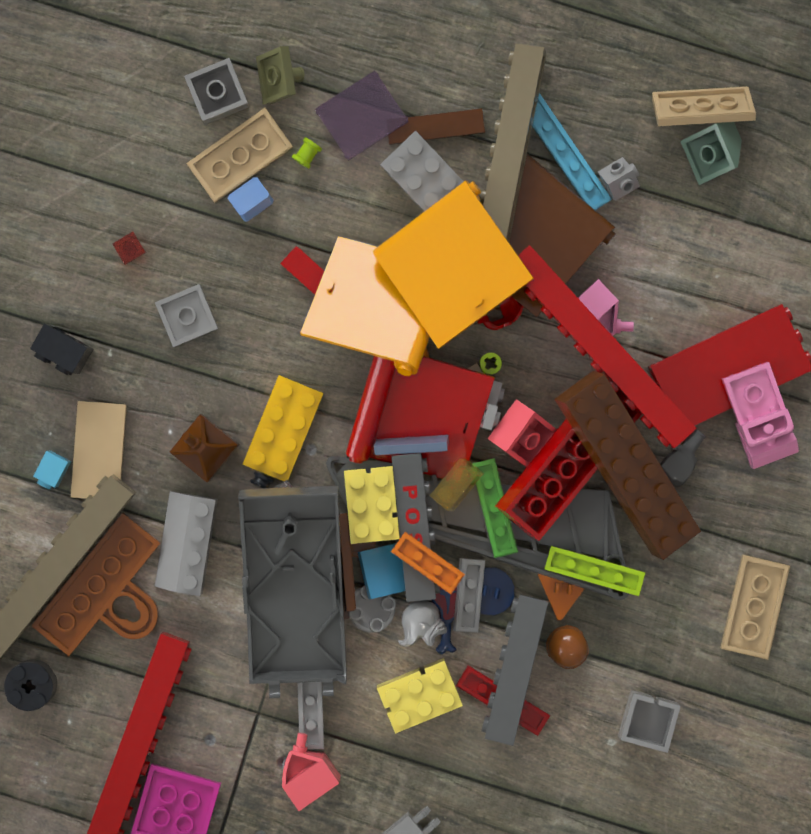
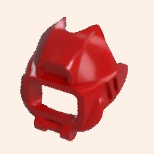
M510 296L499 304L503 316L502 319L492 322L486 314L477 323L478 325L483 323L485 327L491 330L502 329L513 324L519 318L523 306Z

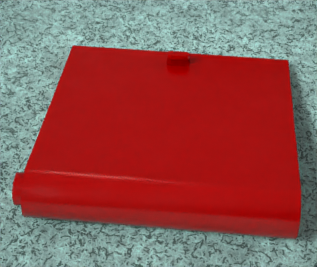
M373 356L346 449V455L350 461L359 464L363 463V461H368L369 457L392 463V456L406 454L375 455L374 444L376 439L448 435L449 445L447 451L421 453L422 458H427L428 472L423 473L431 476L436 475L437 478L463 483L495 377L423 356L416 374L404 376L397 371L394 361Z

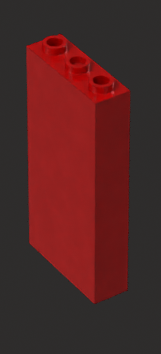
M780 304L648 366L655 383L695 426L732 408L722 382L723 378L769 362L777 386H780L810 372L811 355L808 351H804L801 345L803 342L802 335L798 329L794 330L791 324L793 317L788 307L784 308L783 304Z

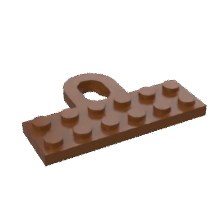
M122 513L32 624V627L68 656L73 653L99 619L124 638L140 639L145 637L155 628L158 622V607L154 599L131 580L161 542L125 513ZM128 596L134 600L136 608L141 614L137 622L121 619L115 614L113 605L118 597Z

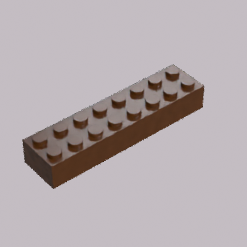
M592 371L554 399L652 555L665 560L701 532L605 374Z

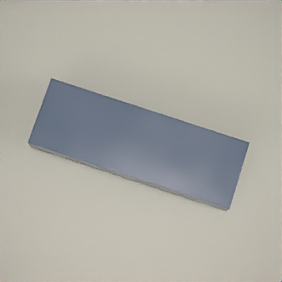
M448 435L376 439L374 453L375 455L447 451L449 437Z

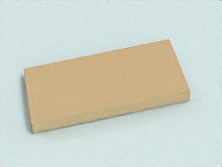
M747 86L652 93V102L658 126L756 120V111L749 87Z
M263 108L186 164L214 203H217L290 151L293 146L267 109Z
M78 401L71 485L72 498H87L89 495L94 497L99 490L96 486L104 476L109 478L111 475H116L119 479H122L127 405Z
M742 554L721 649L769 660L790 565Z

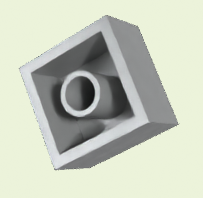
M230 58L184 76L205 125L250 107Z

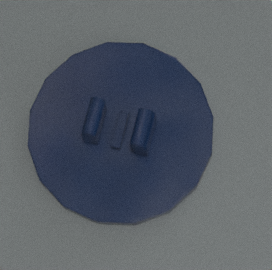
M487 567L484 569L480 613L484 615H497L504 612L511 605L514 599L515 587L512 579L506 572L498 568Z

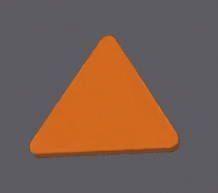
M538 574L556 618L562 620L584 588Z

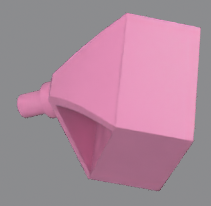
M599 279L578 297L612 336L620 334L621 331L633 332L634 322H621V319H617L619 300Z

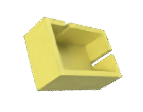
M393 466L371 468V473H366V469L344 471L351 544L400 539L398 517H392V513H397Z
M444 658L425 665V674L421 675V670L418 668L377 685V690L385 709L390 707V709H387V715L395 734L463 706Z

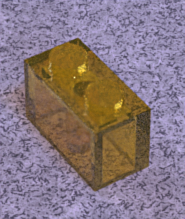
M459 458L431 493L430 497L447 511H454L484 473L466 458Z

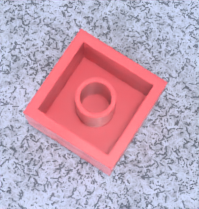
M516 399L497 427L493 429L488 439L527 467L557 429Z

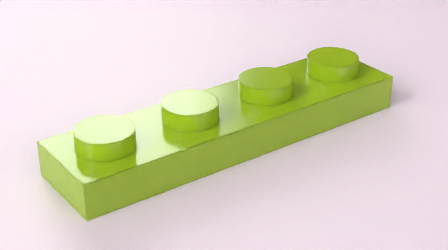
M551 546L545 570L636 596L640 595L646 573L555 546Z

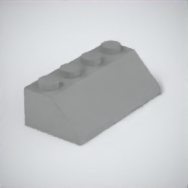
M170 491L155 587L196 596L203 594L218 499Z

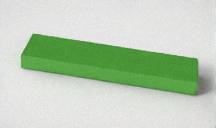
M495 458L472 463L471 467L494 558L518 553L511 521L495 507L504 496Z

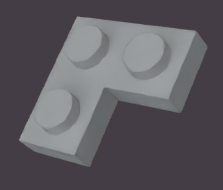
M493 382L480 424L481 428L492 430L493 426L497 427L501 413L497 412L498 406L496 404L497 402H502L505 389L501 388V382Z

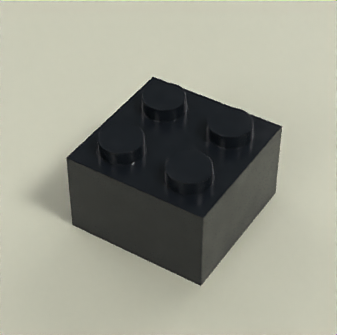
M45 323L30 348L36 352L34 357L45 363L51 364V362L57 364L55 369L71 376L73 373H81L94 350L58 328Z

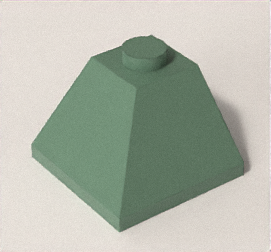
M734 122L716 123L680 141L699 185L738 168L742 139Z

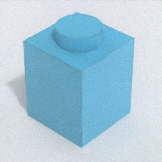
M50 450L46 451L33 477L38 479L37 484L47 489L59 487L72 461Z

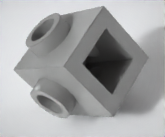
M623 157L598 171L605 189L615 201L640 187L636 178L639 176L638 170L633 163L628 164Z

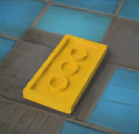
M279 375L242 465L287 483L324 393Z

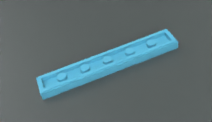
M539 93L533 129L580 198L594 210L599 209L612 200Z

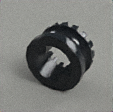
M257 471L254 472L255 478L250 480L251 483L258 487L260 485L263 489L270 488L269 484L274 482V479Z

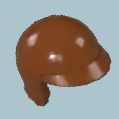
M571 625L558 627L547 638L546 650L548 656L560 667L574 669L587 659L589 654L588 643L582 631L577 627Z

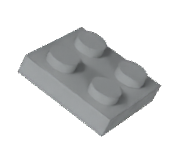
M200 284L155 302L173 347L218 329Z

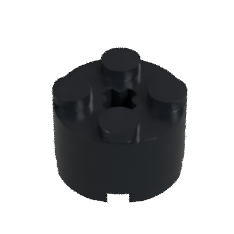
M36 659L26 660L15 666L7 674L4 683L7 701L23 711L40 709L52 699L57 690V677L47 663ZM30 680H32V685H36L32 690L26 685Z

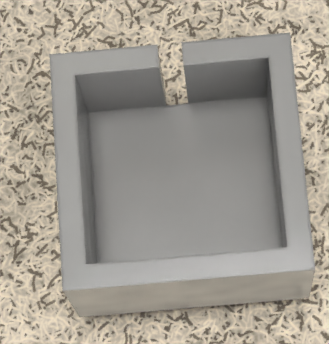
M630 690L618 737L625 742L668 753L681 706L671 700L660 697L654 699L652 695Z

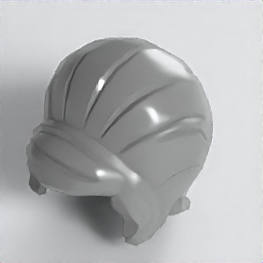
M426 600L414 601L409 604L403 612L401 620L405 638L404 640H398L401 646L408 647L413 646L419 638H422L426 645L431 647L434 645L435 637L446 634L447 627L442 619H440L439 610L436 605Z

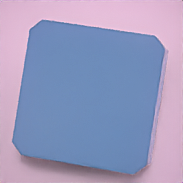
M253 177L228 196V200L244 222L258 215L273 204L274 201L257 177Z

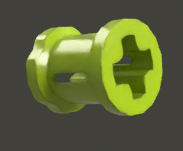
M305 137L303 145L297 154H293L291 158L305 168L310 169V163L316 154L323 149Z
M486 353L479 362L480 369L485 374H495L502 366L501 358L495 353ZM492 357L495 358L494 364L497 366L496 369L490 368L487 370L484 360L486 358L489 360Z

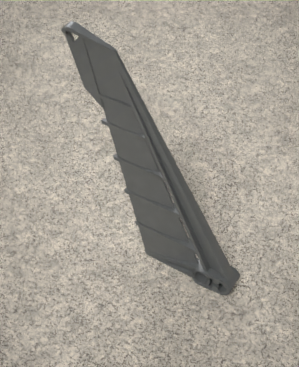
M331 456L326 462L327 469L336 486H338L346 506L344 471L366 469V473H371V468L393 466L392 463L371 460L363 461V463L359 464L350 461L347 457ZM334 463H344L345 465L336 473ZM432 475L433 481H424L429 482L430 496L426 497L427 506H432L433 521L442 522V526L429 523V531L434 530L435 540L616 600H623L628 597L629 593L621 591V595H618L611 588L545 570L549 554L538 552L536 545L538 543L575 551L579 554L584 553L603 557L604 561L616 558L619 560L620 565L626 567L609 491L581 489L540 541L527 535L511 521L514 538L531 542L532 550L517 546L518 553L494 558L476 483L437 481L436 475ZM502 485L503 493L505 494L512 485ZM392 513V517H398V513ZM447 524L486 532L487 538L447 528Z

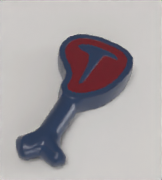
M440 587V593L436 594V599H432L433 604L440 611V619H442L447 627V633L441 635V642L436 647V651L440 655H443L446 651L454 653L457 650L451 642V624L454 620L457 587L452 594H449Z

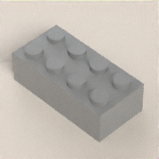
M414 131L380 164L386 173L423 212L464 182L417 131Z

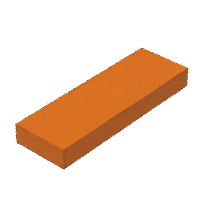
M404 532L391 551L449 594H452L465 575L407 532Z

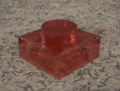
M134 232L112 243L124 265L129 264L146 253Z

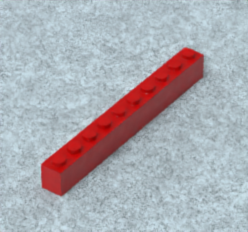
M530 245L524 249L518 256L534 278L525 285L524 293L533 302L536 299L543 306L540 309L549 320L554 318L559 323L557 329L565 338L570 336L576 342L573 346L582 356L587 354L590 357L592 368L596 372H603L609 378L608 381L616 393L619 390L626 397L623 400L624 403L632 411L637 409L641 413L642 417L640 420L648 429L653 427L659 433L657 439L666 448L669 445L672 448H676L697 428Z
M164 631L160 634L87 834L125 833V830L121 829L124 820L129 821L133 807L130 806L133 797L137 799L142 786L138 784L140 776H145L150 765V762L146 761L149 752L154 753L159 740L155 738L157 730L163 729L167 719L163 715L166 706L171 707L175 694L171 692L174 684L179 685L184 671L180 670L182 662L188 661L192 651L188 647L190 641Z

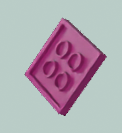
M151 763L131 834H207L221 783Z

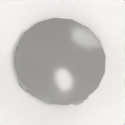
M365 586L355 591L356 610L348 612L352 623L359 630L368 633L380 632L387 628L395 614L396 602L391 595L369 600Z

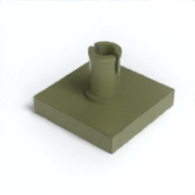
M280 46L256 57L263 105L273 104L296 95L294 82H303L305 74L302 67L292 68L289 46Z

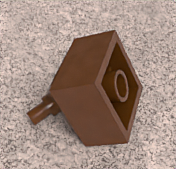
M200 414L169 452L204 481L210 482L240 444L207 417Z

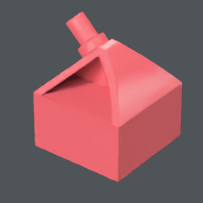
M298 733L296 745H293V749L289 751L286 758L282 777V788L298 811L340 783L341 777L325 752L307 750V734Z

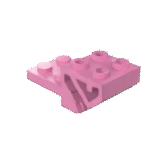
M769 362L722 379L737 420L735 426L752 469L799 452L797 439L793 433L794 425L788 409L785 408Z

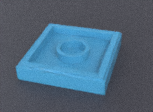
M397 543L358 552L369 600L406 591L403 561L391 552Z

